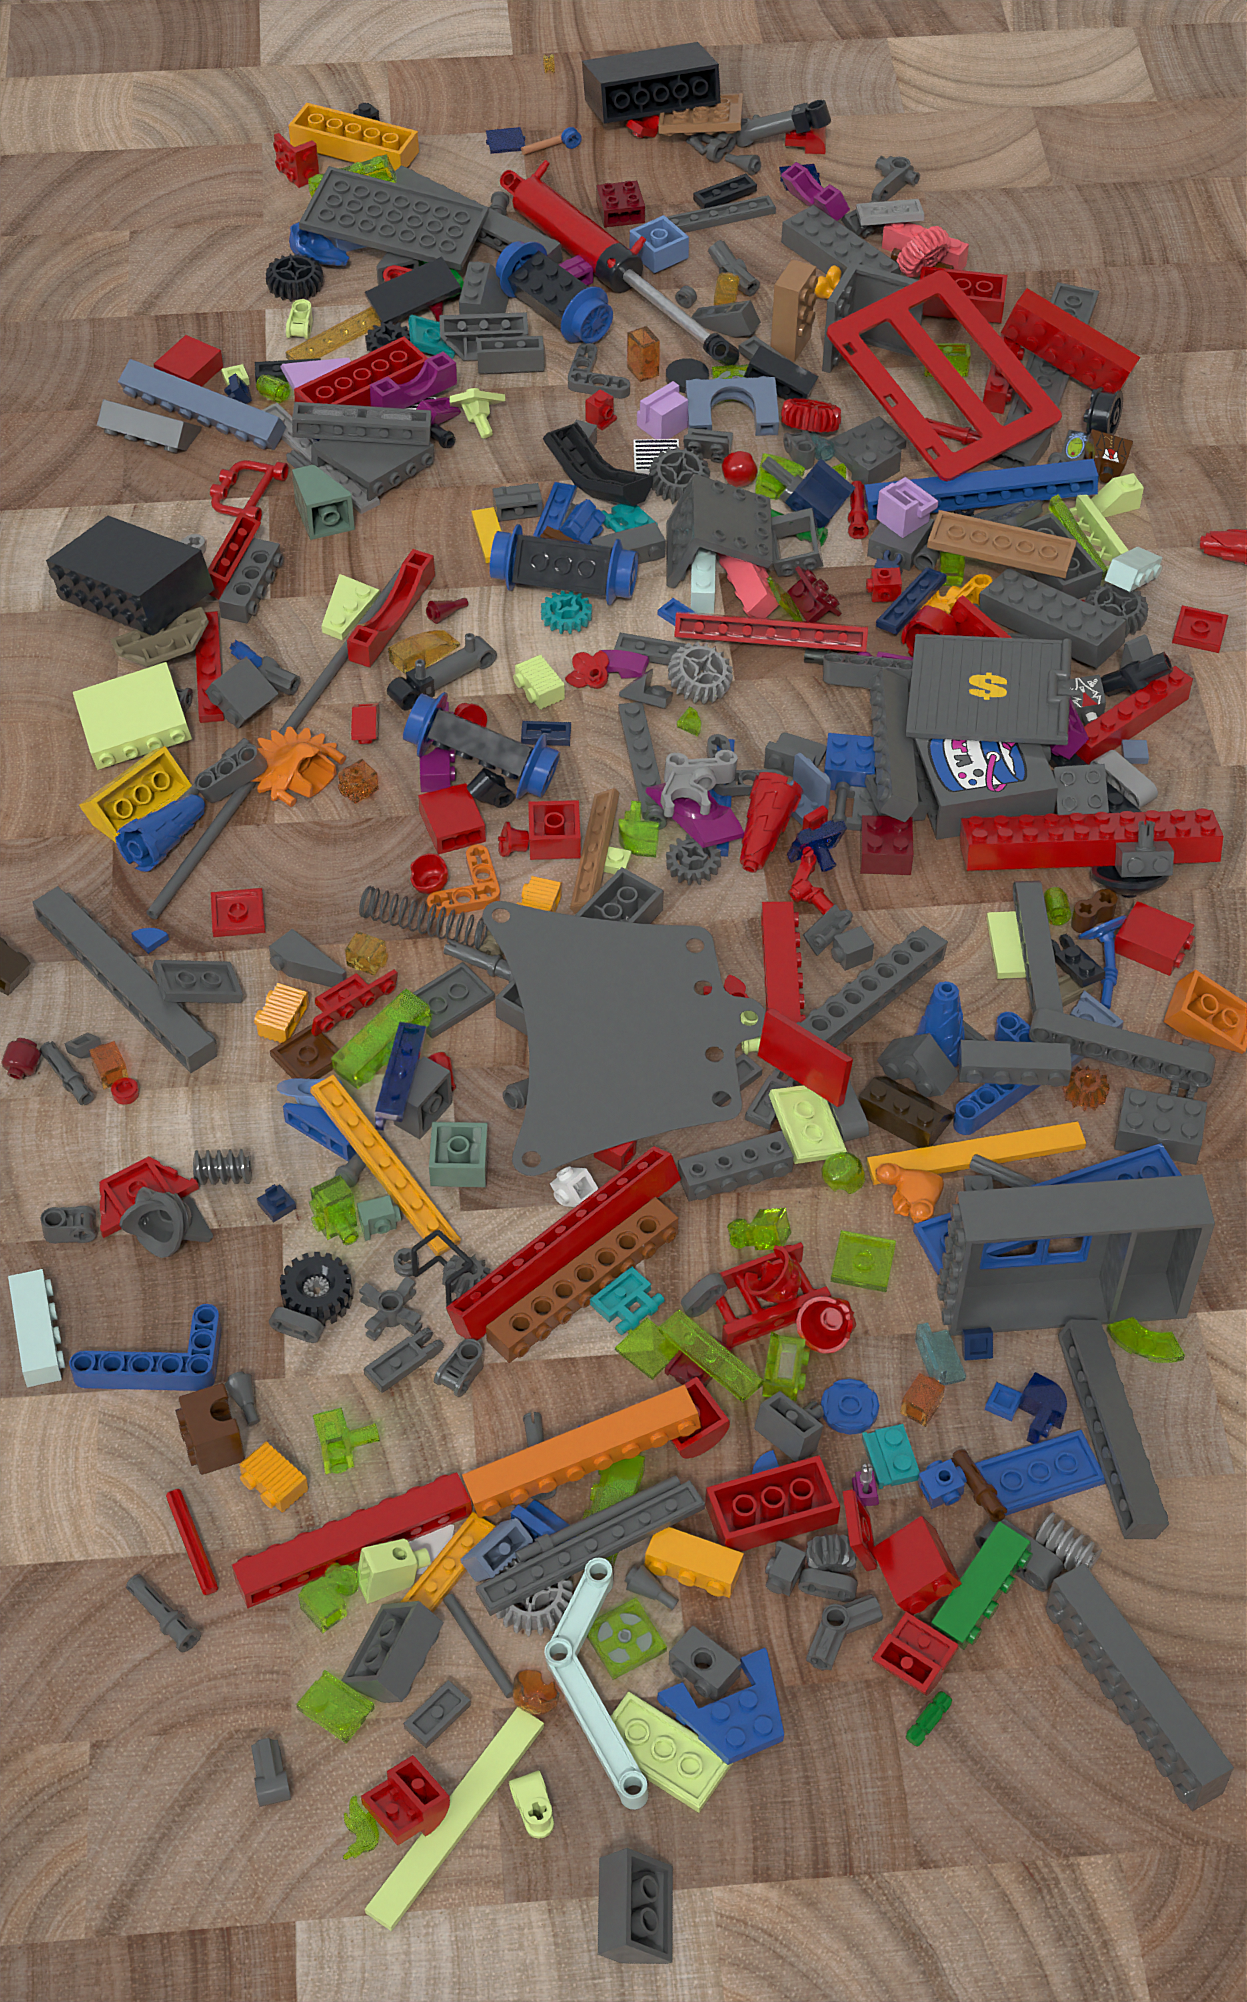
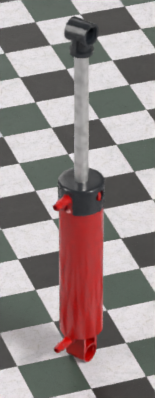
M544 160L535 173L526 180L512 170H506L502 173L500 185L513 195V208L546 236L558 241L561 244V248L572 257L579 255L585 262H588L593 268V274L602 283L617 293L627 292L634 288L703 344L704 351L714 360L725 367H732L738 362L740 353L734 345L718 333L711 334L641 278L644 267L642 259L637 254L646 242L643 236L635 242L631 249L620 243L541 180L550 165L547 160Z

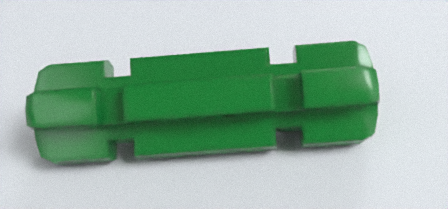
M940 1691L932 1699L933 1702L928 1704L915 1721L916 1724L912 1725L907 1731L906 1739L912 1745L920 1746L925 1740V1736L929 1735L943 1717L942 1714L946 1713L950 1708L952 1698L945 1692Z

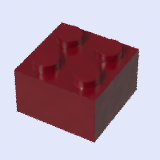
M862 815L860 828V874L911 875L914 857L913 817H909L906 822H903L891 816Z

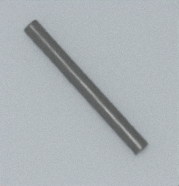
M454 1594L447 1595L443 1602L505 1697H513L517 1690Z

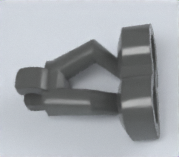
M722 131L715 137L705 134V132H696V134L689 136L686 142L692 145L701 155L706 153V158L709 161L718 163L725 152L730 153L734 149L736 133ZM701 141L706 142V143H709V144H707L706 146H704V145L701 143Z

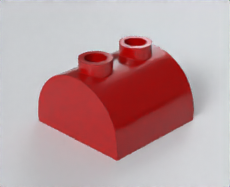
M698 1377L693 1378L684 1385L698 1412L701 1428L688 1436H680L670 1440L680 1456L685 1459L697 1457L710 1450L725 1436L730 1427L729 1419Z

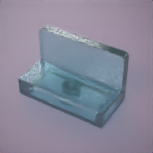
M929 1323L917 1325L915 1342L933 1388L965 1381L966 1374L949 1331L943 1330L932 1333Z

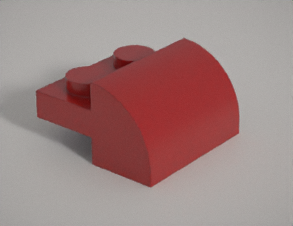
M826 126L818 129L811 127V131L798 134L796 131L788 132L785 135V146L805 147V154H825Z
M906 1611L891 1634L888 1633L873 1656L872 1661L927 1696L942 1679V1673L956 1654L959 1645Z
M412 1755L387 1771V1780L361 1795V1802L398 1846L419 1832H422L425 1837L431 1834L444 1820L449 1810L450 1796L416 1757Z

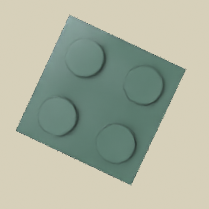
M432 1122L429 1158L430 1186L486 1187L488 1157L487 1123Z

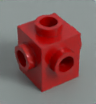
M871 568V576L866 579V591L871 593L872 602L895 601L901 595L902 590L900 568Z

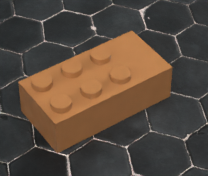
M793 259L774 284L771 347L790 361L795 362L811 338L812 324L816 314L813 312V307L817 299V295L814 292L818 283V276H816V266Z

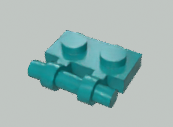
M619 503L611 508L610 514L605 510L601 511L606 516L603 525L608 529H612L615 533L656 522L638 505L631 506Z
M630 1267L590 1299V1305L609 1323L616 1317H619L622 1321L615 1326V1329L620 1335H623L629 1330L633 1331L640 1325L639 1322L647 1315L652 1316L659 1310L658 1307L665 1302V1299L660 1293H657L652 1298L649 1297L647 1293L651 1291V1283L636 1269ZM635 1302H638L641 1306L632 1313L628 1308Z

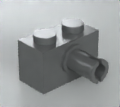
M1144 821L1138 822V842L1116 843L1115 868L1121 877L1173 875L1174 850L1168 841H1154L1155 822L1146 821V825H1144Z
M779 1391L760 1404L754 1429L795 1462L801 1461L817 1450L824 1426L817 1420L823 1417L824 1411L820 1404L816 1406V1401H812L804 1408H801Z

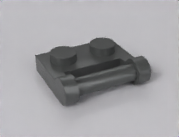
M838 782L836 784V808L831 821L833 827L860 831L862 815L878 816V811L867 787L850 786L847 782ZM847 798H854L852 818L845 816Z

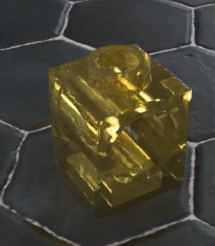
M359 931L355 933L345 949L347 966L373 976L376 975L380 967L383 968L388 959L384 940Z

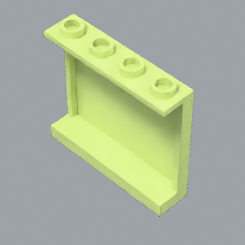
M167 662L73 692L90 753L97 770L148 754L152 750L163 746L169 747L192 739Z

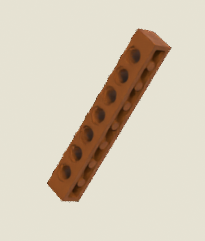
M656 1197L489 1323L486 1326L487 1342L508 1363H511L517 1357H523L531 1346L538 1341L545 1340L553 1329L560 1324H566L575 1312L581 1308L588 1307L590 1299L630 1267L635 1269L636 1265L641 1261L651 1258L663 1244L672 1242L678 1234V1217ZM545 1312V1313H547V1314H545V1315H540V1314H538V1313Z

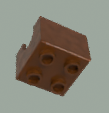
M223 1383L180 1396V1408L175 1410L180 1433L187 1447L186 1450L191 1466L197 1465L201 1475L241 1463L245 1460L240 1429L235 1418L232 1419L228 1403L229 1397Z

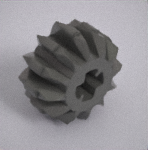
M476 1254L469 1257L474 1263L473 1267L451 1283V1293H455L457 1299L490 1274V1268L485 1267V1260L478 1261ZM453 1255L450 1261L445 1264L442 1271V1285H445L446 1280L467 1264L461 1257Z
M836 1533L833 1535L825 1534L824 1536H816L807 1542L806 1562L808 1563V1568L837 1574H848L856 1568L857 1556L850 1547L848 1536H839Z

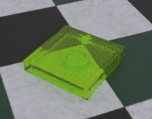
M841 1230L831 1282L887 1292L896 1241Z

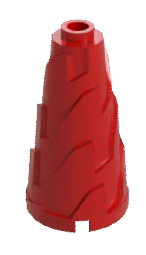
M1247 529L1206 532V536L1201 535L1200 550H1204V553L1209 556L1247 565Z
M760 772L759 776L757 774L755 776L749 797L751 801L746 816L748 820L742 838L743 846L740 856L742 868L748 872L756 873L757 870L763 869L770 853H773L781 833H784L792 813H795L801 800L803 788L796 781L793 782L792 786L787 784L789 777L772 772Z

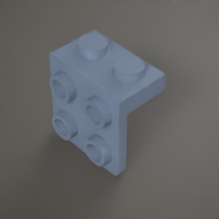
M798 753L794 757L793 780L787 784L792 786L793 782L796 781L803 788L801 800L795 813L793 812L791 815L803 826V816L822 805L829 809L831 781L828 775L822 773L809 758H806L802 753Z

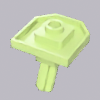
M478 388L467 389L464 393L450 396V406L464 409L468 421L476 424L481 438L486 439L492 436V429L486 418L490 414L489 405L504 402L505 394L480 391Z

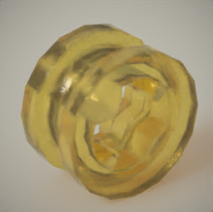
M543 54L544 73H547V71L555 72L553 54H550V56Z

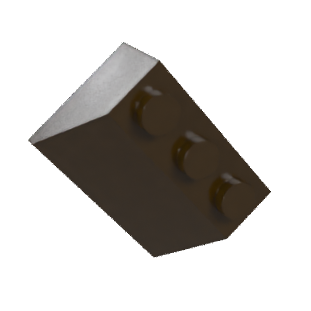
M887 1076L874 1077L859 1096V1103L867 1121L917 1148L933 1146L955 1114L953 1111Z

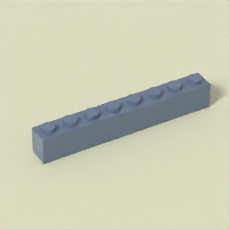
M132 359L129 360L118 380V383L124 389L123 392L130 397H141L144 402L150 405L156 403L168 412L174 410L188 420L194 418L203 426H214L223 434L232 433L239 440L244 442L247 440L252 441L254 445L261 449L267 447L275 450L286 429L280 417Z

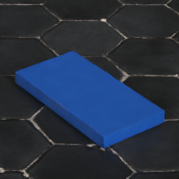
M1082 1430L974 1463L988 1484H992L997 1490V1497L1007 1508V1513H1004L1006 1516L1104 1485L1106 1482L1102 1469Z

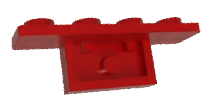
M393 969L369 985L355 973L315 997V1005L322 1013L314 1017L311 1033L314 1036L322 1032L326 1033L338 1022L351 1018L356 1011L363 1007L371 1006L379 997L392 993L396 988L398 972Z

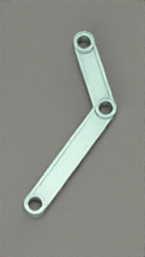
M593 1558L586 1564L585 1572L551 1640L545 1646L546 1665L617 1791L621 1803L629 1809L636 1810L643 1807L648 1800L646 1778L641 1773L577 1658L597 1614L614 1584L612 1566L609 1561L604 1558ZM597 1573L606 1575L602 1580H594L592 1578ZM557 1653H564L567 1655L566 1658L561 1661H555L552 1659V1657ZM632 1785H637L642 1789L636 1795L626 1793V1789Z

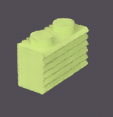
M541 654L515 665L514 682L518 688L522 687L525 690L526 697L530 703L534 702L542 710L543 707L546 708L551 706V704L564 700V682L549 666V663L547 664L544 657L542 658Z

